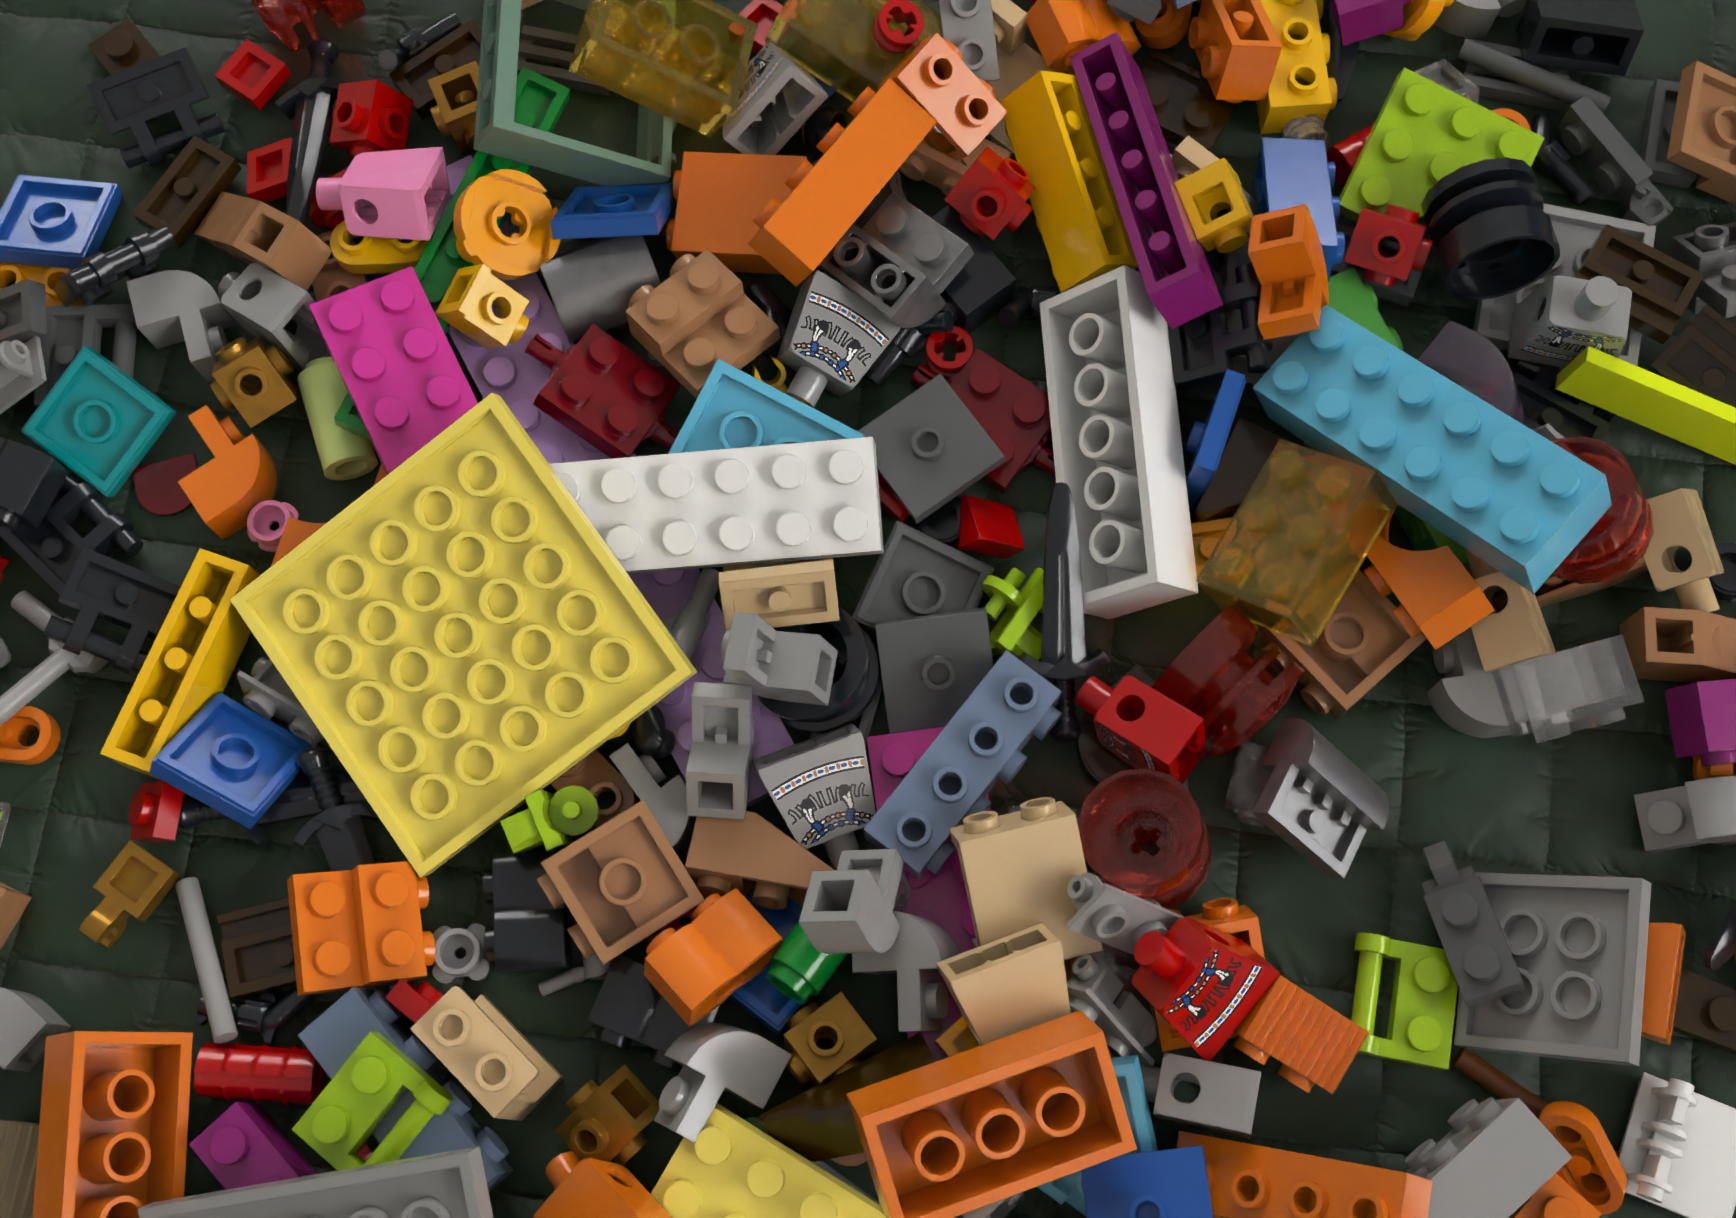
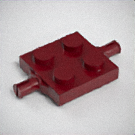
M592 324L576 345L566 349L564 352L540 337L538 333L534 336L525 349V353L551 369L547 383L533 402L534 406L611 459L631 457L638 447L646 444L650 439L667 451H670L679 433L662 421L665 418L668 404L681 387L679 383L594 324Z
M978 348L962 370L950 377L947 383L1005 456V462L981 478V480L1004 495L1016 477L1033 464L1056 478L1053 450L1046 446L1049 433L1051 432L1048 394ZM921 364L918 367V371L914 372L910 383L920 388L938 374L927 368L924 364Z

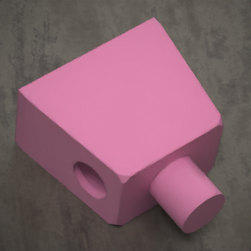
M443 147L360 153L355 155L343 177L318 178L316 183V199L321 210H343L347 230L352 235L430 240L451 197Z

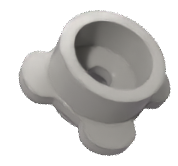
M478 923L471 924L467 929H451L448 926H442L434 932L436 964L432 969V973L437 981L448 984L454 978L470 977L474 981H480L489 974L490 963L485 959L484 932L486 927ZM459 948L466 950V955L462 959H458L456 956V951Z

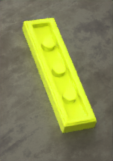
M1587 346L1557 374L1556 390L1736 465L1735 407L1591 346Z

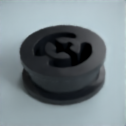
M838 607L839 621L774 628L776 631L837 637L846 643L847 664L844 667L838 661L840 658L837 655L828 706L787 702L757 696L785 724L802 732L827 733L852 723L868 708L879 686L881 669L876 646L854 618L840 607Z

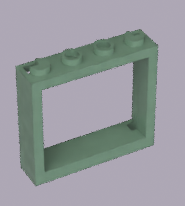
M484 0L474 150L602 186L669 182L671 166L676 162V155L672 153V134L678 120V110L676 107H673L674 88L680 72L679 64L675 62V48L681 32V26L676 24L677 0H555L642 29L636 158L514 122L522 0Z

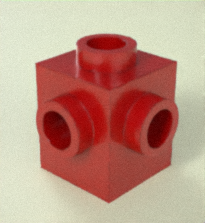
M377 79L339 84L329 143L350 153L349 158L351 160L360 153L404 150L413 99Z
M987 146L944 200L960 213L959 217L968 229L978 235L986 234L990 239L994 240L1004 227L1013 233L1032 211L1033 208L1026 203V200L1036 187L1028 181L1030 176L1024 167L1011 158L1003 160Z
M1388 204L1385 213L1364 207L1360 212L1343 262L1365 268L1362 275L1365 279L1387 286H1394L1396 278L1407 281L1411 269L1422 272L1433 241L1423 238L1427 226L1416 223L1420 214L1418 212ZM1393 236L1399 241L1400 250L1398 253L1388 254L1383 250L1382 240L1384 237Z

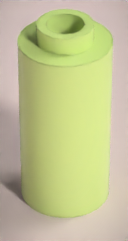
M321 357L306 364L305 369L299 373L297 382L324 476L330 480L337 481L361 477L375 469L378 464L371 441L335 425L334 417L348 391L332 357Z

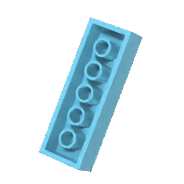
M1328 305L1321 309L1319 329L1300 333L1253 387L1268 418L1533 594L1612 506L1607 478L1604 473Z

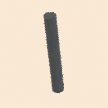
M1467 38L1457 56L1458 59L1570 104L1575 103L1584 96L1586 98L1589 96L1602 113L1605 112L1611 99L1609 95Z

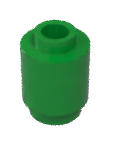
M798 922L771 957L770 963L772 967L766 974V978L786 997L799 1004H804L810 995L817 996L848 953H820L814 948Z

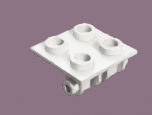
M1642 1072L1619 1149V1161L1628 1179L1625 1193L1687 1218H1732L1736 1206V1109L1693 1092L1695 1086L1688 1082L1675 1078H1670L1668 1082Z

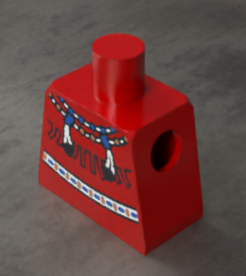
M1126 675L1123 677L1115 689L1092 676L1084 683L1077 694L1075 704L1094 716L1093 722L1099 742L1172 796L1177 794L1207 753L1204 719L1133 676Z
M1185 916L1177 919L1165 936L1157 931H1149L1139 938L1135 945L1134 958L1141 966L1132 976V985L1204 1060L1211 1061L1281 973L1243 940Z

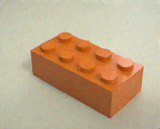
M1081 1010L847 1093L878 1199L886 1218H954L1137 1150L1103 1030Z
M72 1031L46 1037L32 1218H139L138 1208L152 1202L184 1197L193 1033Z

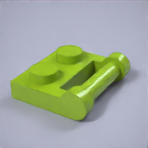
M1356 933L1354 951L1359 953L1351 1021L1369 1032L1357 1054L1437 1070H1448L1458 983L1445 950L1395 940L1378 934ZM1383 958L1396 961L1386 1039L1373 1035Z
M370 1031L291 1130L336 1170L396 1161L402 1156L433 1115H442L454 1099L447 1090L380 1032ZM408 1088L416 1099L368 1160L365 1161L356 1152Z

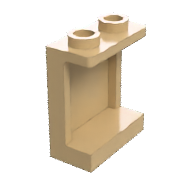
M833 558L724 566L723 572H719V588L726 632L731 629L734 612L755 613L772 628L840 620Z
M1052 797L1035 798L1020 805L1021 811L1000 816L995 811L978 812L963 818V825L949 829L951 840L958 851L976 938L972 939L974 948L1043 923L1060 940L1064 960L1103 950L1101 942L1071 931L1066 926L1077 913L1072 899L1067 893L1068 883L1074 876L1087 873L1076 814L1062 801L1055 802V799Z
M454 986L410 1028L493 1118L523 1121L564 1079L507 1017L482 994L473 1001L462 988Z

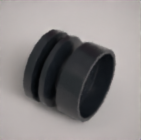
M1505 157L1485 159L1463 166L1441 178L1428 190L1421 203L1430 239L1433 241L1432 244L1437 247V262L1446 291L1456 298L1474 301L1493 299L1517 292L1538 281L1548 273L1560 257L1559 243L1550 217L1543 211V196L1537 188L1534 170L1523 160Z

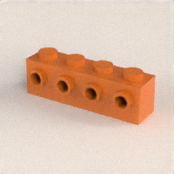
M891 78L876 93L869 86L865 88L847 109L854 117L845 129L837 122L817 144L816 147L823 155L814 166L805 159L784 183L792 190L782 203L773 196L753 220L760 229L747 244L795 287L817 268L937 123L929 113Z
M1179 1131L1176 1148L1201 1145L1204 1148L1214 1218H1428L1432 1180L1406 1172Z

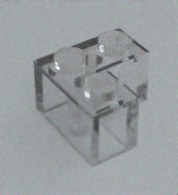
M1622 634L1492 671L1512 737L1533 733L1536 743L1572 734L1571 732L1589 727L1594 728L1627 719L1624 707L1645 702Z

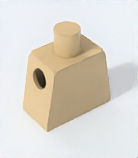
M1680 488L1624 507L1657 592L1675 589L1681 609L1702 610L1706 612L1719 610L1720 607L1709 578L1723 574L1724 569L1697 490ZM1681 547L1686 548L1692 557V563L1685 571L1680 570L1674 561L1675 554Z
M1465 549L1464 551L1474 580L1492 607V598L1497 591L1504 589L1508 596V603L1501 612L1498 613L1495 610L1471 626L1484 672L1509 669L1557 654L1535 593H1531Z
M1043 923L936 963L941 977L979 1046L1071 1013L1062 945L1060 940Z

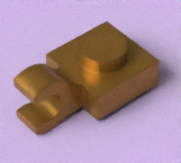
M130 840L94 884L93 888L106 897L87 916L79 930L96 943H102L110 948L124 932L130 914L145 922L182 875Z

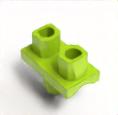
M1012 568L1004 580L988 575L982 583V590L991 598L984 607L987 610V618L995 621L1002 610L1006 609L989 634L993 656L1003 654L1007 650L1019 658L1024 651L1037 660L1040 659L1042 634L1033 628L1030 623L1038 612L1042 613L1044 569L1035 568L1020 591L1017 589L1026 578V575L1017 568Z
M572 785L563 787L554 795L551 792L540 789L524 796L528 809L505 818L500 822L513 853L529 852L543 845L547 851L561 850L573 843L571 836L585 834L592 829L598 820L600 810L598 800L591 791L581 786Z

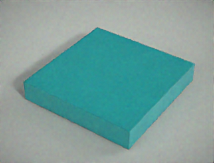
M83 346L27 421L21 432L106 497H115L177 412L95 349Z

